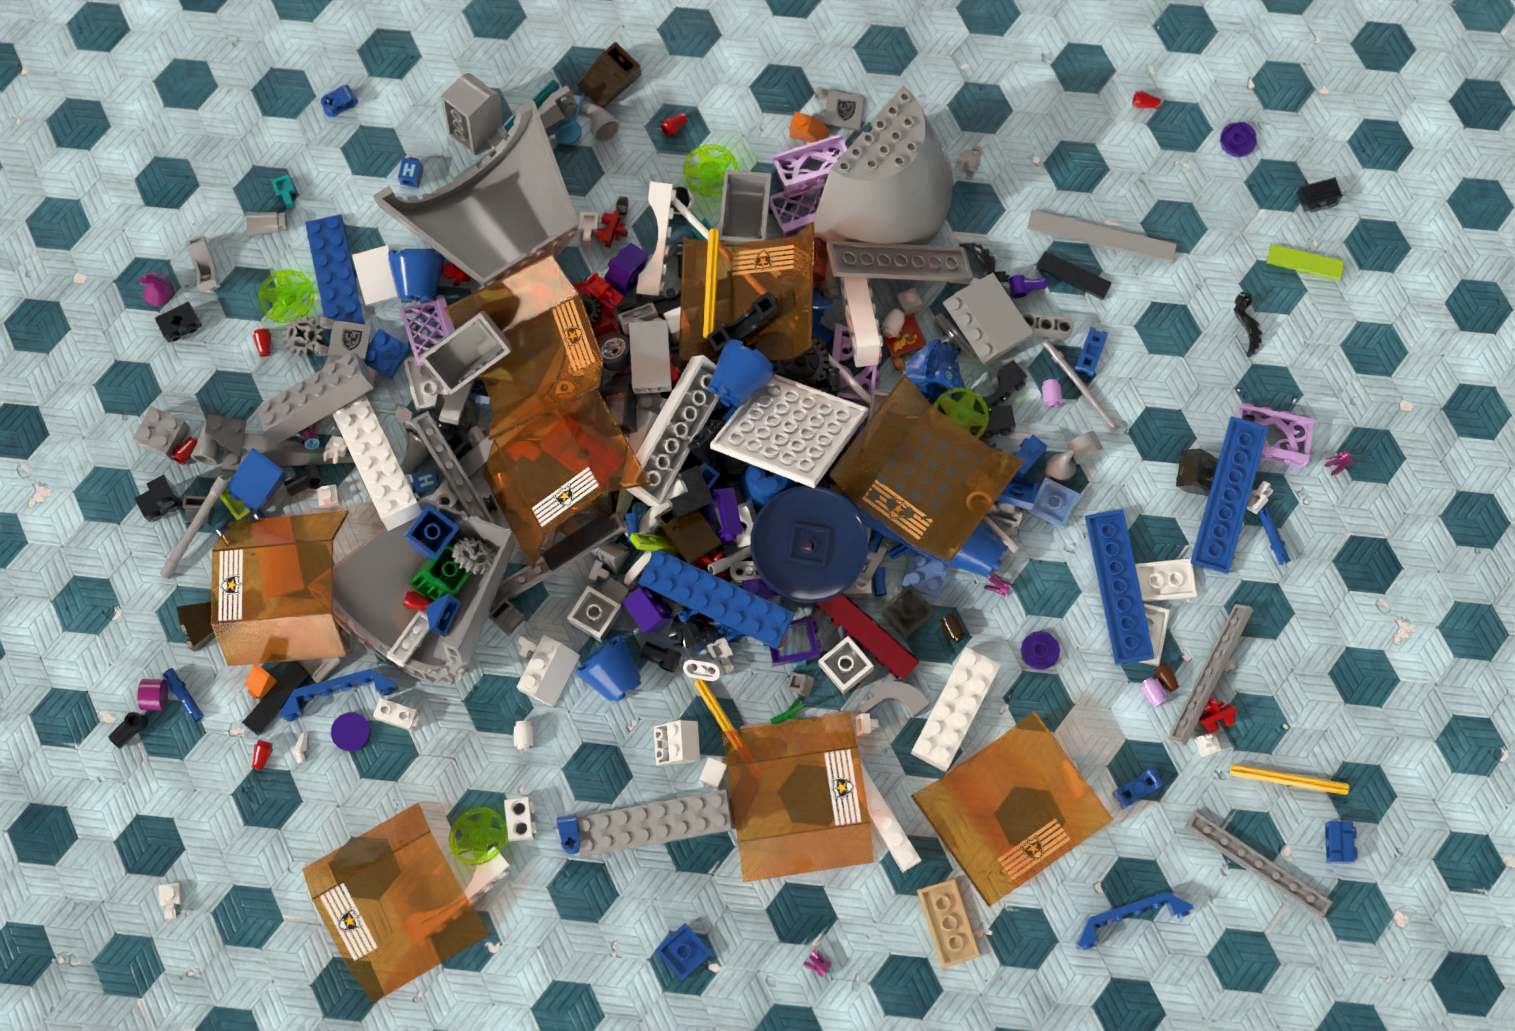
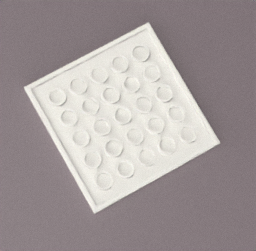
M775 374L768 384L735 411L710 443V448L815 488L869 414V408Z

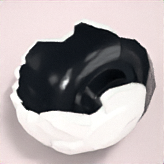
M675 187L676 198L688 210H691L695 203L693 193L684 187ZM671 203V208H674V214H681L680 211Z

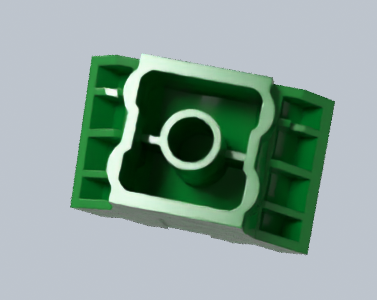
M452 537L437 559H425L418 567L416 573L410 578L408 585L434 602L446 594L451 596L456 594L472 572L469 571L467 573L465 568H459L460 563L454 562L456 558L452 557V550L458 540Z

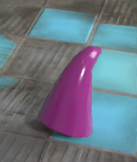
M148 273L139 280L140 284L146 283L143 297L150 305L161 306L172 299L174 294L173 284L161 274Z

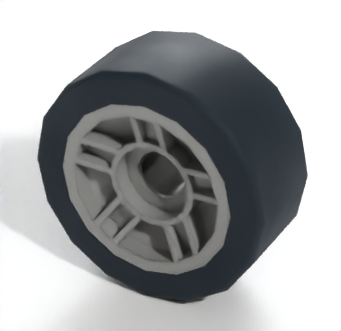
M611 335L600 343L597 354L605 369L620 371L631 364L630 341L624 335Z

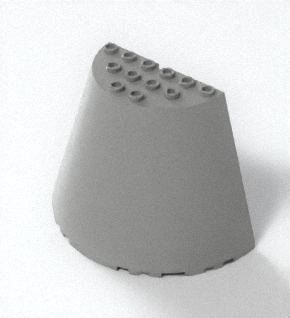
M904 86L871 122L870 125L873 129L870 132L863 131L830 169L804 247L805 252L818 260L829 258L826 247L828 241L927 245L936 236L946 220L953 194L951 164L940 139L920 104Z
M533 100L517 109L514 120L515 124L508 131L510 137L508 140L503 138L496 146L495 150L497 153L493 157L488 155L480 164L456 180L436 189L430 194H423V199H418L417 196L406 197L405 200L400 196L396 197L390 186L373 195L374 201L383 211L489 290L503 289L520 281L524 283L534 273L542 272L546 265L578 234L579 222Z
M422 498L418 501L422 511L427 504H430L460 527L453 536L454 538L462 541L464 537L468 540L473 537L475 541L480 539L482 544H488L487 548L492 549L491 554L495 555L493 559L495 561L489 572L485 571L481 575L477 571L476 575H474L472 571L458 592L453 595L454 598L462 603L446 636L443 637L430 630L404 667L396 663L394 665L399 670L423 681L433 683L435 680H439V685H444V683L451 685L456 680L460 681L468 668L515 548L513 531L509 528H502L493 522H486L477 516L469 518L468 514L464 511H457L448 505L444 506L434 500L430 501ZM418 517L390 531L386 527L382 528L308 586L320 604L323 602L327 604L328 609L326 612L347 633L355 632L359 636L358 640L361 643L367 642L364 647L377 654L384 661L388 659L386 657L388 652L419 611L407 609L406 606H403L407 591L412 592L414 590L423 595L408 585L410 578L425 560L424 557L410 548L405 538V534Z

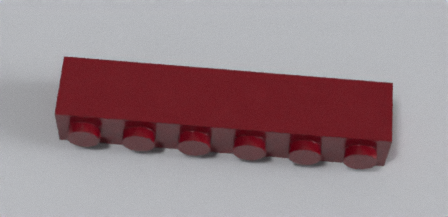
M844 593L826 601L816 602V608L823 614L827 612L832 617L830 620L836 626L844 627L847 630L845 633L852 640L856 638L861 642V648L867 653L871 651L876 656L875 660L882 666L886 664L891 669L889 672L898 679L900 677L904 680L919 664L917 657Z

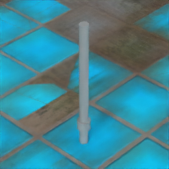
M1047 341L1044 346L1052 355L1053 361L1062 367L1112 431H1117L1120 427L1066 362L1062 352L1058 351L1050 341Z

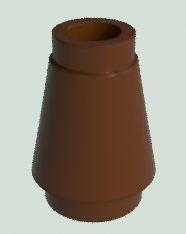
M1167 662L1153 670L1154 676L1158 678L1169 693L1180 687L1171 665L1169 666Z

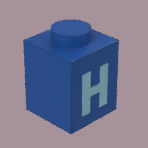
M414 157L402 158L398 174L400 185L419 188L423 172L420 160Z
M434 469L412 475L413 482L410 483L413 493H417L419 498L434 494L440 486Z

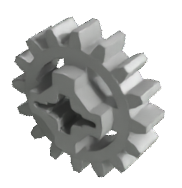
M297 316V321L290 320V326L285 324L287 331H282L284 336L282 341L286 349H290L293 355L297 352L299 357H301L302 353L309 356V351L315 353V345L324 340L321 336L324 333L320 329L319 323H315L313 318L309 320L307 316H304L303 320H301ZM300 332H301L302 335L305 336L306 340H304L302 337H300V336H301V335L299 334Z
M464 537L463 541L459 539L452 550V557L456 558L454 562L461 564L459 568H465L467 573L473 571L474 575H476L477 571L481 575L485 571L489 572L495 561L493 560L495 555L491 554L493 550L487 548V543L482 544L480 539L475 541L473 537L470 540Z

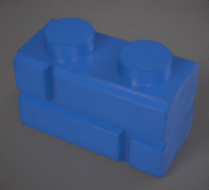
M1328 821L1325 823L1327 864H1352L1357 859L1358 850L1357 847H1354L1357 830L1356 827H1353V822Z

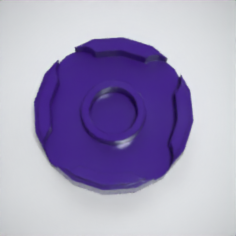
M1245 122L1229 123L1224 127L1220 135L1222 149L1232 157L1240 158L1249 155L1257 144L1255 130Z
M1036 631L1029 634L1022 642L1020 650L1025 664L1036 670H1045L1052 667L1060 654L1057 640L1050 633L1044 631Z
M347 712L340 715L331 727L333 743L339 749L346 752H355L368 743L371 736V728L368 721L362 715L355 712Z

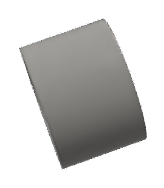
M1094 431L1082 434L1067 444L1069 450H1074L1073 458L1076 464L1088 462L1104 452Z

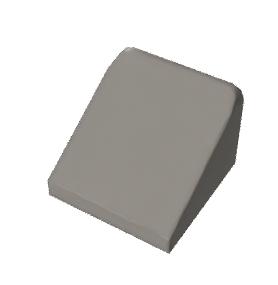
M791 672L786 690L809 697L814 678L807 674Z

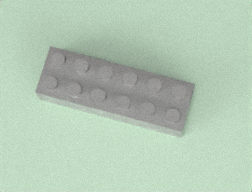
M352 351L288 390L278 394L271 400L264 402L257 407L264 433L277 445L372 390L374 387L366 363L355 351Z

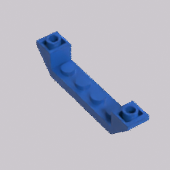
M368 669L294 689L279 715L283 720H287V722L298 720V717L303 715L300 700L304 702L314 699V696H329L333 694V691L340 689L341 691H348L353 688L352 686L359 684L360 686H366L371 684V681H374L376 691L383 696L391 695L399 688L392 680L373 669Z
M1164 892L1095 915L1086 920L1075 944L1076 948L1082 947L1084 951L1095 947L1094 943L1099 940L1093 925H1096V928L1108 925V920L1115 919V922L1126 919V914L1132 912L1134 916L1146 912L1145 908L1152 906L1153 909L1165 906L1164 901L1167 904L1171 917L1177 915L1178 918L1190 915L1188 911L1194 909L1193 905L1168 892Z

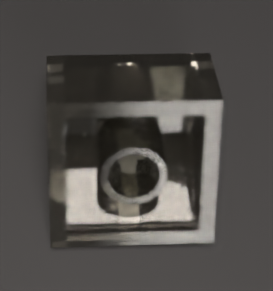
M1201 448L1181 450L1176 487L1188 493L1208 496L1218 458Z

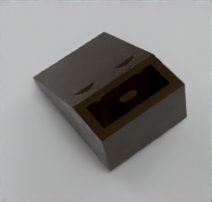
M614 42L599 56L577 86L596 105L604 108L642 76L641 67L617 42Z
M671 507L655 516L660 531L689 565L722 544L698 509L675 519Z

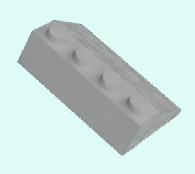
M994 273L958 291L943 302L982 363L987 366L1034 334Z

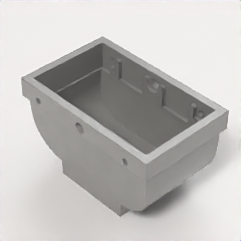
M725 170L719 224V243L724 247L761 250L765 246L771 173Z
M480 311L424 352L420 358L451 395L511 352L512 348L508 339L485 311Z

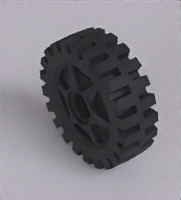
M799 330L795 333H788L787 336L785 335L778 342L773 353V367L777 375L809 387L816 385L818 381L823 379L829 366V352L826 344L822 342L819 336L816 337L814 333L810 334L808 331L800 332ZM798 356H803L806 359V362L799 363L797 362L796 358Z

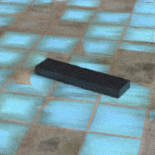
M1044 251L1036 269L1101 300H1104L1112 282Z
M605 511L541 555L550 570L554 571L617 528L609 514Z
M294 662L242 723L256 735H259L283 708L294 689L300 688L310 675Z

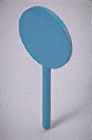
M582 92L572 120L563 121L556 128L555 137L561 144H573L581 137L582 128L575 120L586 95L584 92Z

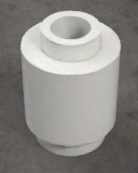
M892 309L891 312H888L881 326L883 335L888 338L898 336L905 322V314L902 311Z
M531 721L516 722L514 727V746L518 747V750H530V747L534 746V727Z

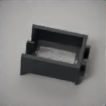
M621 382L618 385L606 386L596 390L594 432L604 439L638 432L635 425L637 394H634L631 383Z

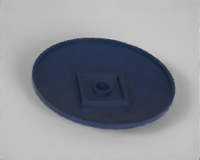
M798 486L777 494L760 510L751 531L750 551L758 574L773 591L793 601L816 603L840 595L856 581L866 562L868 536L860 514L846 498L827 488ZM807 540L814 544V548L810 551L805 550L803 547V543Z

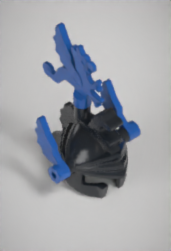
M688 608L680 611L673 619L669 638L671 640H678L677 629L681 628L682 640L680 643L673 644V646L682 648V646L684 648L694 647L696 652H701L704 649L703 645L705 643L712 642L714 644L719 636L723 635L726 628H728V632H733V628ZM710 627H721V628L718 629V631H716V630H714V629H712V628H710Z

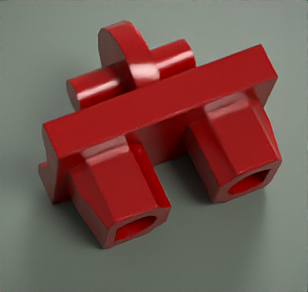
M614 210L613 214L604 212L601 224L609 227L607 230L598 228L596 232V240L603 242L607 248H611L614 237L616 241H620L621 237H627L628 231L624 229L626 224L620 223L619 211Z
M446 263L443 266V275L448 279L455 278L453 286H459L461 282L471 281V276L455 264Z
M599 275L586 288L588 293L593 295L610 311L624 299V296Z
M714 549L711 552L714 558L707 553L696 560L693 565L704 570L709 564L724 558L726 553L724 551L718 553ZM724 570L714 576L726 579L730 574Z
M1210 698L1208 700L1209 706L1204 708L1206 713L1201 715L1198 720L1199 723L1204 725L1207 732L1214 733L1219 730L1217 720L1222 719L1225 726L1236 723L1234 713L1237 712V709L1230 704L1224 705L1222 700L1216 702L1214 698Z

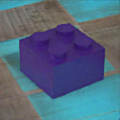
M630 243L625 248L622 247L618 255L610 259L608 263L609 270L605 274L604 280L625 297L637 285L638 275L645 269L649 253L633 243Z
M639 587L624 599L622 603L644 633L659 632L675 618L672 615L673 610L668 604H664L661 594L646 587Z

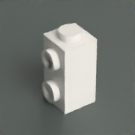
M379 698L373 714L376 720L412 732L414 727H418L421 719L420 713L417 710Z

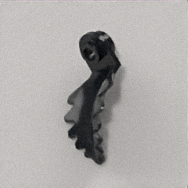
M976 243L959 244V247H965L978 258L985 277L994 273L1000 283L1008 282L1010 275H1006V271L995 272L996 260L994 256L989 255V249H983L981 244L976 245Z
M1242 291L1235 299L1236 306L1233 310L1236 318L1247 332L1249 348L1246 356L1249 358L1252 354H1255V349H1259L1258 343L1262 342L1259 335H1262V331L1258 329L1259 323L1245 312L1246 308L1252 303V295L1249 292L1245 293Z

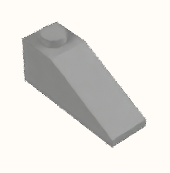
M612 541L599 547L597 550L599 560L603 563V566L617 575L630 556L627 550L628 547L620 542L616 544Z

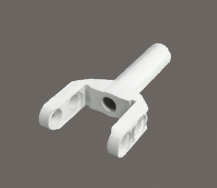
M679 478L672 482L661 504L652 506L641 518L639 533L654 535L659 526L655 516L670 507L668 500L681 495L684 490ZM623 521V524L627 529L626 521ZM627 530V531H625V532H623V533L628 537V530ZM620 535L616 536L614 540L611 539L610 541L606 542L605 544H608V543H610V542H612V541L615 542V541L619 538ZM596 548L595 550L591 551V553H592L595 557H598V554H597L598 548ZM643 550L645 553L627 572L624 584L628 588L632 589L638 584L654 551Z

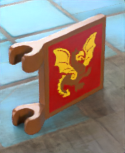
M914 314L905 316V322L897 337L888 338L885 335L883 337L896 371L903 370V361L900 356L921 350L923 346L927 345Z

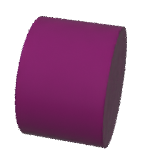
M165 679L140 680L137 692L140 710H165L168 701V684Z

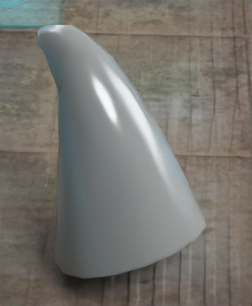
M587 104L579 109L580 113H587L592 121L593 139L595 141L606 142L616 136L620 123L608 111L594 104Z
M412 432L408 434L406 455L403 463L400 465L405 475L421 466L429 458L428 454L430 453L420 435Z
M1074 450L1056 454L1047 460L1045 473L1049 479L1057 483H1065L1071 480L1076 472V463L1072 458Z

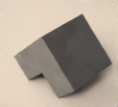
M184 495L183 508L186 510L184 522L187 525L191 524L207 497ZM214 505L201 526H211Z
M506 598L488 615L490 620L508 636L525 619Z

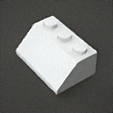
M543 635L517 685L518 690L554 708L580 655L562 643Z

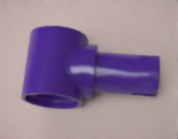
M1015 275L1008 279L1011 297L1015 299L1027 296L1032 290L1046 289L1047 287L1045 277L1029 279L1025 278L1024 275Z

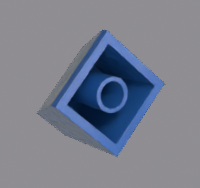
M252 448L228 482L226 488L229 492L227 494L236 501L239 498L245 502L243 506L250 512H253V510L259 512L288 477L281 468L255 448Z
M427 504L405 534V538L410 548L425 559H437L460 527L430 504Z

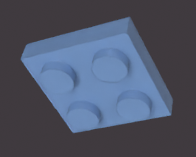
M1045 477L1035 497L1033 508L1028 512L1063 529L1080 494Z
M913 550L901 587L938 599L949 565L940 561L941 558L937 563Z

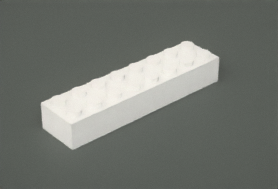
M704 355L691 357L619 484L648 506L661 504L690 452L688 448L689 443L704 427L720 398L708 390L716 365Z
M366 394L332 412L386 529L390 531L418 517L422 510Z

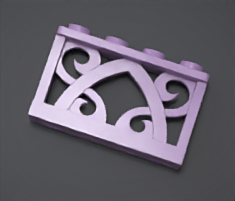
M841 134L772 155L773 167L787 199L825 187L830 169L847 150ZM840 150V153L834 157L835 151ZM809 159L825 162L820 170L814 172L802 169ZM787 167L791 171H787L782 168ZM792 175V179L786 180L785 176Z
M836 323L832 357L839 363V361L850 359L853 356V351L851 350L848 355L842 352L843 349H848L849 351L850 347L852 348L850 338L842 335L849 334L848 326ZM879 328L878 336L881 335L883 341L884 335L880 334L881 328ZM841 365L861 387L863 384L868 385L869 391L867 393L872 396V391H878V388H875V381H879L880 370H877V365L866 366L855 377H853L849 368ZM872 372V380L870 381L866 377ZM840 377V389L849 388V384ZM851 387L852 394L837 393L838 397L842 396L845 398L844 400L866 403Z
M1243 403L1238 406L1236 418L1243 419L1247 415L1254 417V423L1265 426L1274 424L1285 436V439L1277 441L1273 447H1269L1265 439L1260 459L1303 468L1309 463L1315 419H1311L1307 415H1292L1288 411H1273L1269 407L1258 408L1250 403ZM1294 426L1303 427L1305 435L1301 438H1294L1300 432L1295 431ZM1304 441L1303 452L1298 453L1297 443ZM1288 443L1284 445L1286 450L1280 449V444Z

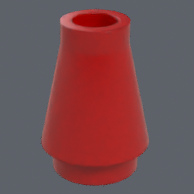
M1142 90L1140 92L1136 91L1132 100V105L1136 106V108L1158 109L1161 103L1160 98Z
M680 113L663 120L660 128L667 137L674 136L688 122V119L684 113Z
M269 329L254 330L253 339L258 349L259 357L270 356L271 333H269Z
M189 437L173 451L172 458L183 466L189 463L191 454L198 441Z
M414 590L412 592L407 591L403 606H406L407 609L426 610V607L433 603V600L424 597Z
M258 740L257 744H254L252 768L263 770L274 750L272 749V743Z

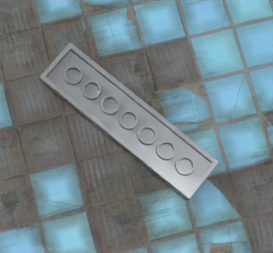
M828 241L826 245L833 277L971 282L973 279L965 247Z
M726 789L577 817L580 858L734 830L729 794Z

